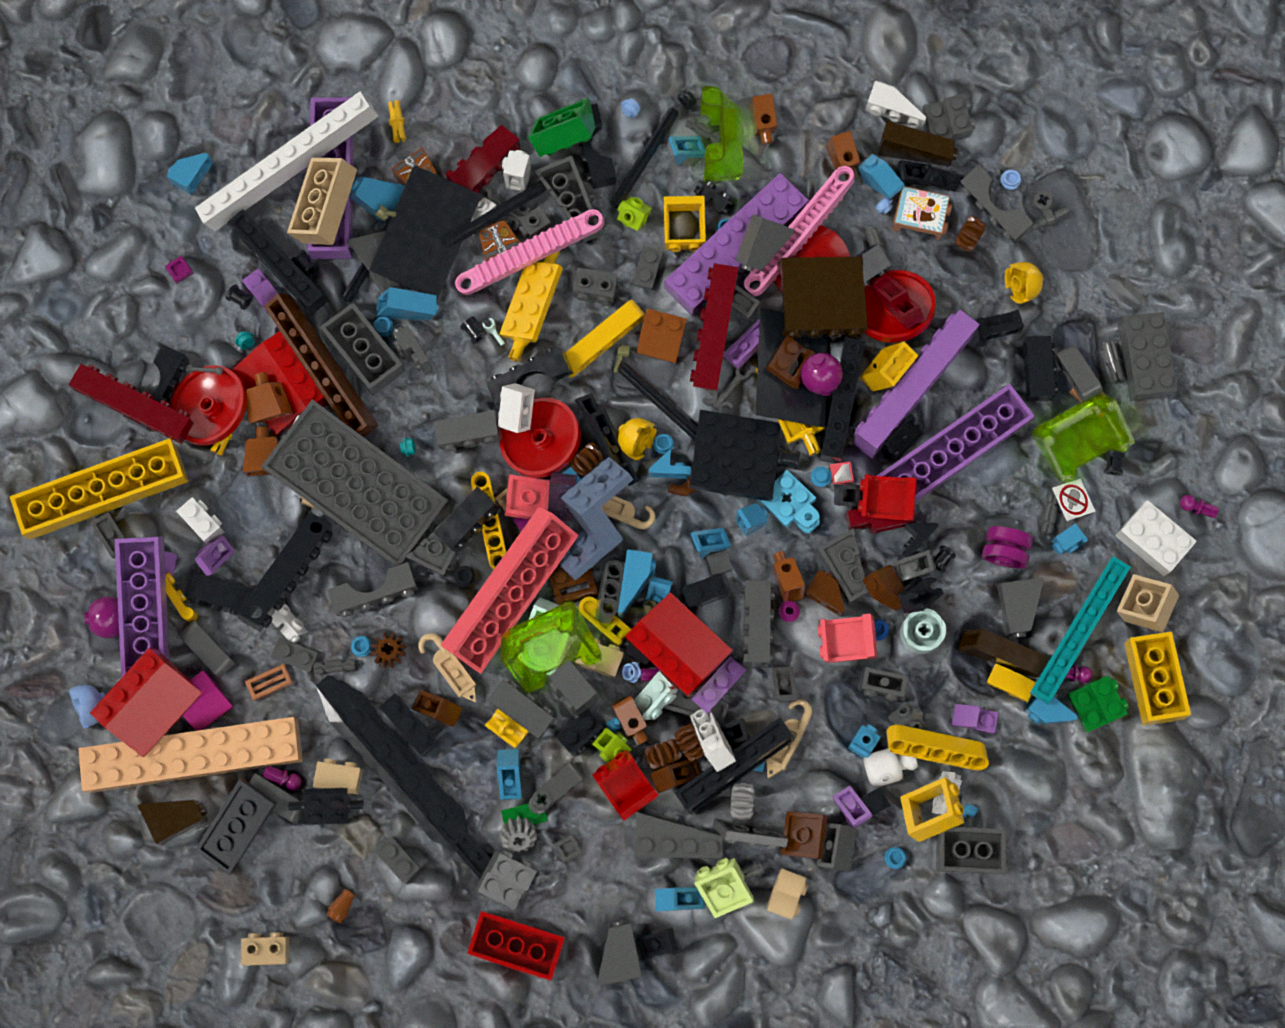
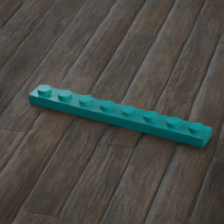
M1114 556L1111 557L1030 691L1031 695L1047 705L1051 702L1131 566Z

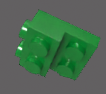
M1109 675L1067 694L1086 733L1128 714L1126 710L1129 709V706L1124 698L1119 697L1117 693L1119 686L1114 678L1110 679Z

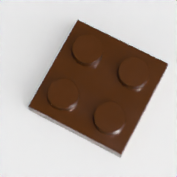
M786 811L783 835L788 839L787 847H782L781 855L822 859L828 816Z

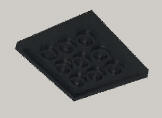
M700 410L689 488L771 502L773 499L781 432L779 422Z

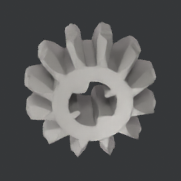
M735 783L731 795V815L739 820L751 819L754 808V787L752 784Z
M519 816L516 820L509 818L508 823H503L502 830L499 833L503 847L507 848L509 852L516 850L518 854L520 850L527 852L528 847H534V841L537 837L533 822H529L527 817L521 820Z

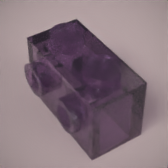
M552 472L549 484L548 511L561 521L572 522L573 514L561 497L577 484V475Z

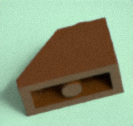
M891 564L874 571L862 579L873 599L895 611L902 608L897 594L904 587Z
M819 570L804 595L836 615L841 616L845 608L838 582L830 572Z
M422 690L419 691L411 708L413 711L453 728L462 711V707Z
M685 760L665 766L650 774L659 794L687 784L700 775L701 771L697 760Z

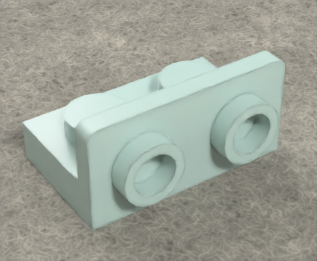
M659 671L634 699L636 706L644 713L643 719H657L663 712L662 708L676 698L675 694L679 688Z

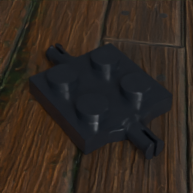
M348 788L303 789L302 802L289 801V811L302 810L305 825L348 824L351 809H364V800H350Z

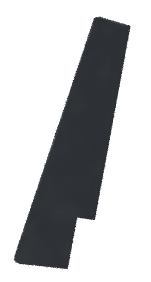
M592 393L576 398L575 402L587 419L605 460L610 457L631 475L633 480L628 486L639 481L628 456L622 451L618 443V435L606 409H599Z

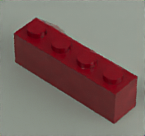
M501 124L484 139L482 147L476 146L471 151L467 160L462 158L457 163L458 167L454 172L450 169L445 173L447 180L479 194L482 187L489 185L493 180V176L498 171L503 170L504 157H508L509 151L520 150V139Z

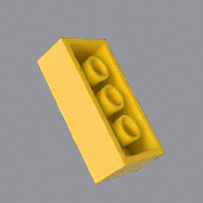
M1172 632L1129 638L1124 645L1142 725L1166 723L1188 718L1191 712Z

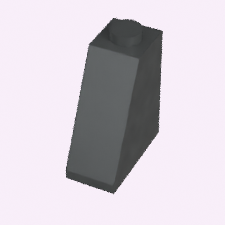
M752 214L735 261L742 263L741 268L753 272L754 268L762 271L794 234L795 230Z
M1043 577L1001 583L997 587L1006 636L1013 635V639L1026 637V633L1031 631L1043 585Z
M626 920L613 923L614 927L609 928L598 977V986L642 977L631 924H626Z

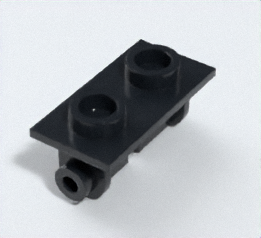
M931 164L923 165L921 172L924 173L921 183L954 192L961 184L960 181L965 177V175L958 174L956 171L951 172L936 168Z
M699 180L698 182L702 185L694 189L695 196H704L706 204H708L711 198L714 199L710 206L721 215H727L730 211L729 204L735 205L731 201L733 197L724 191L722 193L718 192L715 189L717 186L711 181L706 180L704 182Z

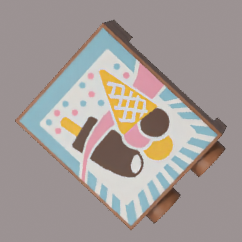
M904 187L899 194L892 231L900 232L901 228L936 235L935 239L940 240L941 235L946 234L948 222H945L946 215H950L952 204L949 203L950 196Z

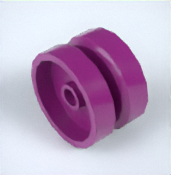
M993 526L987 529L985 539L989 544L983 547L981 556L983 560L1008 568L1023 569L1028 567L1030 556L1025 551L1032 548L1034 539L1032 535L1017 529Z

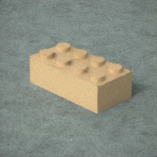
M311 158L287 233L301 243L333 245L357 169L342 158Z

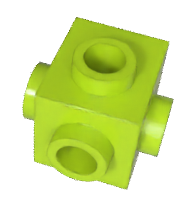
M631 196L626 201L623 200L619 205L618 211L620 213L617 220L621 221L624 226L638 231L645 225L652 207L646 205L641 199Z
M607 728L604 729L593 743L601 752L599 756L607 763L613 760L618 753L625 750L631 751V748L625 744L628 740L619 732L615 735Z

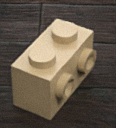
M324 758V762L317 761L313 788H348V794L358 795L363 769L358 768L356 763L345 762V766L337 765V760Z
M261 933L248 934V938H241V965L289 964V937H283V933H270L269 938H261Z

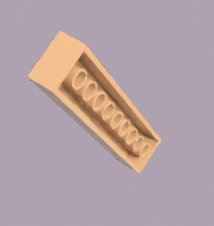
M295 717L165 735L144 758L124 742L78 748L82 791L87 793L303 762L299 722Z

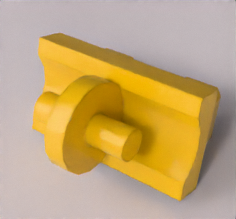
M499 709L495 711L492 718L485 724L488 729L515 749L529 732Z

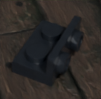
M587 709L560 732L556 738L572 756L575 754L580 756L588 749L586 745L591 740L595 741L605 727Z

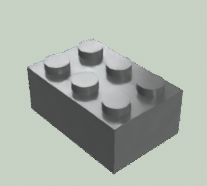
M570 660L549 676L551 681L549 685L552 692L558 699L560 697L564 699L562 700L564 706L571 715L576 713L579 717L598 701L596 691Z
M954 827L937 834L936 872L1006 874V829Z

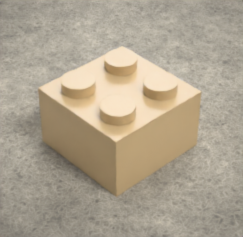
M1133 574L1117 612L1124 622L1163 633L1179 598V594L1171 584Z

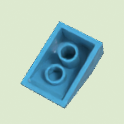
M627 549L618 608L619 619L625 617L648 584L650 576H654L656 560L652 559L653 553Z

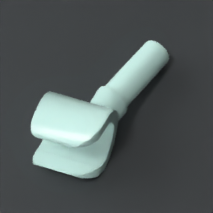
M489 318L492 324L490 327H486L482 323L485 331L489 334L491 333L501 346L505 344L498 334L492 318Z

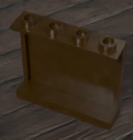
M862 257L781 258L779 260L777 272H781L785 326L782 336L788 335L789 338H799L801 335H809L810 338H818L821 335H829V337L834 338L840 337L841 334H849L850 337H859L868 329Z

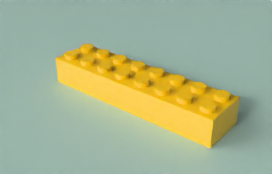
M169 438L10 496V500L21 534L31 540L189 482L177 445Z

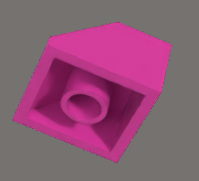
M204 670L190 680L203 694L183 714V717L196 731L205 729L233 707L210 674Z

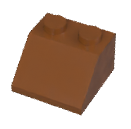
M647 308L636 354L676 364L686 329L687 318Z

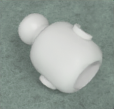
M889 748L870 753L868 758L864 757L863 759L869 783L874 787L898 782L903 778L902 770H915L918 767L916 758L894 754L889 751Z

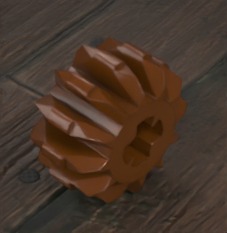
M969 216L958 232L955 244L962 250L972 251L984 233L986 223L978 217Z
M592 442L587 444L569 462V466L580 477H584L604 458L601 449Z
M384 632L383 640L378 636L375 637L378 645L371 644V647L376 650L370 654L372 657H376L374 660L376 664L382 661V668H386L388 662L389 666L394 668V661L398 664L402 663L399 656L406 657V653L401 651L407 648L406 644H401L403 641L402 637L395 639L396 634L393 632L389 638L387 633ZM387 646H390L392 649H394L393 651H390V655H387V653L384 652V650H387Z
M688 724L675 732L676 741L688 760L695 761L705 755L694 725Z
M675 739L654 745L644 751L646 762L652 769L674 762L682 757L680 746Z

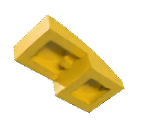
M996 663L987 680L988 685L1005 691L1010 696L1027 703L1032 696L1030 691L1036 683Z

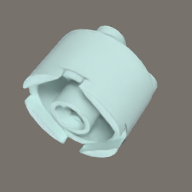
M927 608L924 611L910 613L900 628V637L904 647L917 654L932 652L942 643L946 635V625L943 619L934 610ZM921 627L927 632L924 636L918 631Z

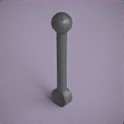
M188 364L185 368L188 373H193L194 371L216 373L217 375L223 373L221 367L216 369L200 368Z

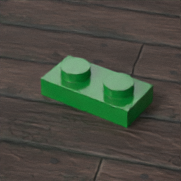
M542 800L536 801L537 804L543 803ZM529 803L501 810L503 823H508L509 818L516 820L518 816L521 820L527 817L529 822H533L534 825L548 822L546 811L542 814H535L530 810Z

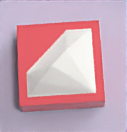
M850 461L829 466L833 486L834 484L854 483Z

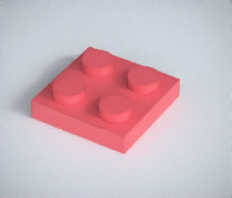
M509 474L504 516L530 519L538 507L548 511L551 481Z

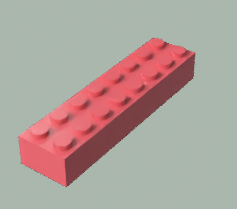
M538 507L440 646L481 674L579 535L553 513Z

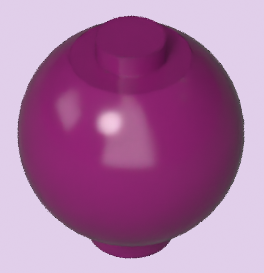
M817 353L810 356L804 362L801 369V379L805 387L809 391L823 396L832 394L840 385L843 377L840 362L834 356L827 353Z
M112 596L100 597L91 603L89 612H85V624H89L90 631L96 636L107 639L119 636L118 598Z

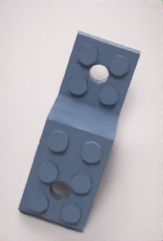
M610 457L602 461L599 466L584 476L580 482L561 497L583 529L558 564L575 581L623 540L601 507L628 485L633 478Z

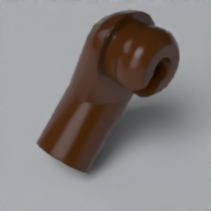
M689 477L688 481L682 485L670 482L668 493L686 497L697 489L689 488Z

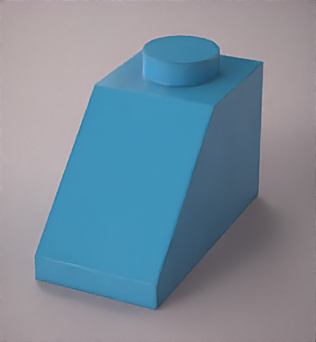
M207 153L179 159L169 168L167 178L172 185L192 195L213 164V161Z
M874 154L858 166L864 184L889 199L905 187L904 183L890 166Z
M758 503L737 510L735 521L745 537L767 525L769 515L763 506L760 507Z
M1035 697L1025 710L1029 714L1027 717L1033 723H1040L1041 725L1072 722L1079 717L1055 697L1052 698L1048 705Z
M519 749L497 750L500 800L522 799Z
M697 887L655 889L656 911L705 909L704 899Z

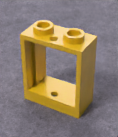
M704 196L664 197L665 250L679 252L681 249H689L696 252L706 242ZM699 211L700 239L670 240L669 212Z
M905 342L884 347L859 376V379L872 391L893 387L919 355Z
M944 777L900 797L909 836L921 842L964 823L962 815L964 814V809L958 797L960 791L955 783ZM944 794L947 813L923 823L919 804Z

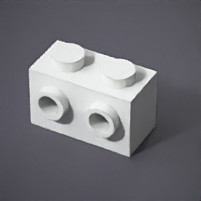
M520 150L509 151L508 157H504L502 164L505 185L508 189L522 192L527 189L532 171L530 156Z
M516 383L502 386L498 427L516 433L530 430L534 389Z
M192 497L176 512L208 544L225 533L220 527L223 523L215 515L210 516L206 512L209 508L201 500L197 502Z

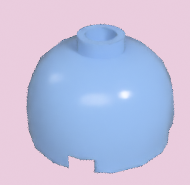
M85 684L68 689L75 711L81 717L79 720L83 728L85 729L98 723L90 712L104 698V692L99 693L95 687Z

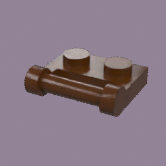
M787 335L766 369L790 387L797 389L801 384V369L804 362L816 353L812 350H807ZM798 356H801L803 361L794 376H791L789 371Z
M561 567L556 568L549 577L556 602L560 606H564L566 602L587 596H598L591 568L576 581ZM584 583L589 584V588L564 595L560 593V590Z

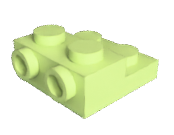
M723 858L717 862V866L710 869L708 866H704L697 871L694 883L714 918L754 901V897L744 881V874L735 858L731 860Z

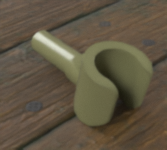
M380 205L375 215L385 221L389 216L395 217L396 212Z
M619 346L618 357L613 370L614 373L619 372L618 369L621 366L622 357H629V346Z
M647 600L643 603L642 607L630 608V612H642L646 615L656 606V602L654 600Z

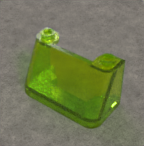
M702 86L701 116H708L711 120V125H720L721 143L710 144L705 149L703 181L737 180L743 174L740 107L718 87Z
M1099 394L1075 405L1036 427L1031 432L1058 480L1062 483L1074 480L1078 473L1076 468L1111 449L1124 452L1130 448V445L1135 443L1116 399L1105 394Z
M566 602L510 628L503 634L501 639V662L527 693L542 688L546 681V673L561 667L568 660L573 662L581 658L585 665H593L602 660V652L580 610L573 602Z

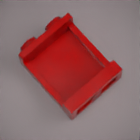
M865 474V479H861L860 482L863 500H859L858 512L862 513L861 516L863 518L914 521L917 478Z
M627 750L615 755L613 760L606 765L600 766L592 774V777L623 821L659 796Z

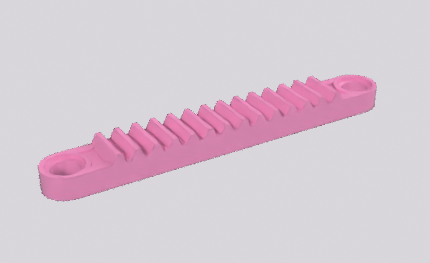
M841 166L834 171L789 225V228L795 230L794 234L762 271L754 268L753 272L749 273L744 281L748 294L751 296L761 295L777 279V276L781 274V272H777L779 260L796 256L798 250L802 249L803 244L807 243L808 238L812 237L813 232L817 231L818 226L822 225L823 220L827 219L828 214L833 212V208L838 206V202L843 200V196L855 182V176L850 167ZM842 174L850 175V178L847 181L839 180V177ZM752 281L760 282V286L757 289L749 287Z
M594 209L588 210L576 217H571L568 221H563L562 224H557L554 228H549L546 232H541L540 235H535L532 239H527L526 242L519 243L518 246H513L510 250H505L504 253H499L496 257H491L488 261H483L482 264H477L474 268L460 274L455 282L456 288L464 295L473 294L598 232L604 226V217L598 210ZM591 216H598L599 222L594 226L589 225V218ZM465 279L471 280V286L468 289H463L461 286Z

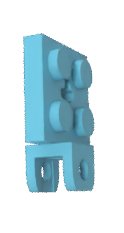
M788 470L775 480L772 501L758 500L786 528L794 521L798 528L809 534L820 524L819 513L812 506L816 501V497ZM783 495H791V497H790L791 502L789 503V502L785 501V502L783 503V502H782V500H783V497H782V496H783Z

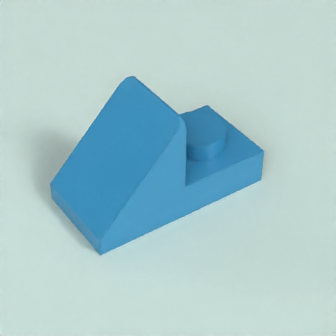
M670 136L668 138L677 165H680L687 158H702L707 154L700 136Z
M669 450L649 468V477L688 479L691 475V466H687L685 463H675L674 466L670 465L671 450Z
M724 528L691 533L701 559L711 552L723 551L731 547Z
M652 576L645 601L654 600L657 605L670 593L672 581Z

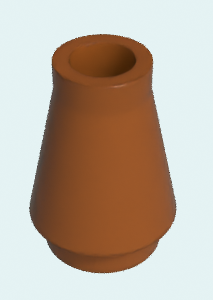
M344 889L338 898L327 908L328 912L326 915L341 924L343 919L346 920L355 895Z

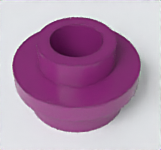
M786 601L780 605L778 613L783 621L793 622L799 617L800 609L795 602ZM787 608H791L793 610V614L788 615L786 614L785 610Z

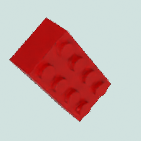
M480 911L467 954L552 981L566 937Z

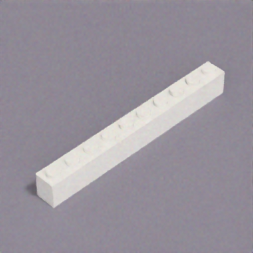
M358 92L199 204L195 209L202 222L213 231H217L242 209H248L308 167L311 158L322 157L379 116L371 102L361 92Z

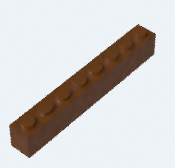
M287 294L275 295L264 305V308L338 418L365 438L379 426L292 296Z

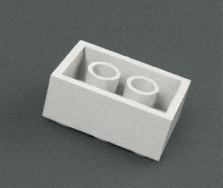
M1148 500L1136 510L1115 535L1163 577L1175 568L1197 542Z

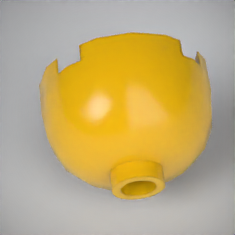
M1017 262L1010 264V268L1006 269L1004 280L1006 289L1011 288L1014 296H1010L1011 299L1016 303L1022 304L1033 300L1040 294L1044 278L1043 274L1033 263Z
M633 418L622 424L618 429V443L622 451L633 460L642 459L645 456L643 451L646 447L650 450L656 437L657 429L653 427L655 424L643 418Z

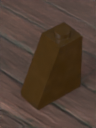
M196 800L141 803L137 805L157 845H162L208 820L206 817L208 812L205 805Z

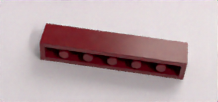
M714 263L713 268L709 267L707 279L711 280L710 288H705L704 300H707L706 309L702 308L700 320L704 321L703 329H698L697 341H700L699 350L695 349L693 361L697 362L696 370L692 369L690 375V382H693V387L718 390L738 267Z
M80 363L68 384L74 391L171 438L181 445L183 444L194 425V422L189 418L190 414L181 409L178 412L171 409L172 405L163 400L160 403L153 400L154 396L145 391L142 394L135 391L136 387L127 382L124 385L117 382L118 378L109 373L106 376L99 373L100 369L91 364L87 367Z

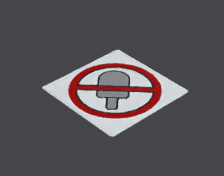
M1081 479L1052 488L1066 521L1095 512Z

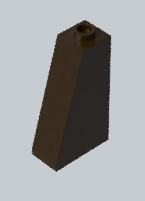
M886 121L881 137L879 156L950 167L952 160L957 158L958 148H955L956 140Z
M985 629L964 631L958 648L960 652L994 664L996 663L1030 677H1039L1049 659L1048 656Z

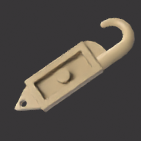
M613 496L601 507L607 517L638 529H647L655 522L656 516L652 508L645 506L650 517L648 521L642 522L634 518L635 508L631 502Z
M427 633L422 636L418 644L420 652L422 654L425 652L423 646L426 641H434L439 648L433 657L435 666L459 698L463 697L476 703L475 686L477 685L458 659L440 646L444 640L435 633Z
M797 699V701L791 702L788 707L792 709L796 705H801L804 707L805 712L800 721L790 719L785 722V725L796 740L765 761L767 762V775L769 779L782 770H786L804 735V731L812 717V707L805 700Z

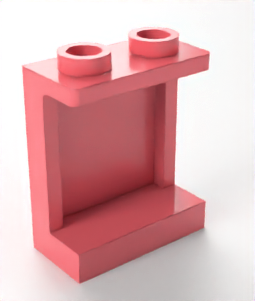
M862 614L861 617L833 620L820 619L821 625H818L819 638L822 637L823 646L819 647L821 659L824 658L826 663L878 658L875 621L872 614Z

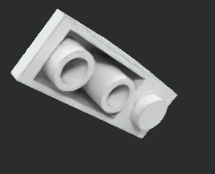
M875 81L866 111L875 116L888 117L893 122L900 121L906 123L909 127L922 129L926 116L895 87Z
M700 709L690 715L704 754L715 770L718 772L735 762L731 747L712 710L707 714L703 709Z

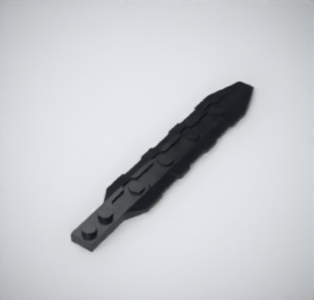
M327 675L316 685L331 725L344 739L349 741L361 755L363 762L390 789V793L399 803H402L418 821L419 827L431 841L452 847L474 874L481 879L491 858L469 834L465 811L433 779L432 773L423 763L420 764L404 745L405 742L387 726L377 714V710L362 693Z

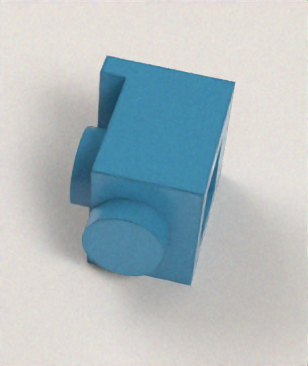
M1075 523L1056 536L1051 542L1053 543L1054 551L1061 555L1066 551L1070 554L1086 543L1088 539Z
M869 724L866 727L862 725L848 746V749L863 759L864 757L868 758L881 737L877 735L879 731ZM864 736L869 737L870 742L868 744L862 741Z

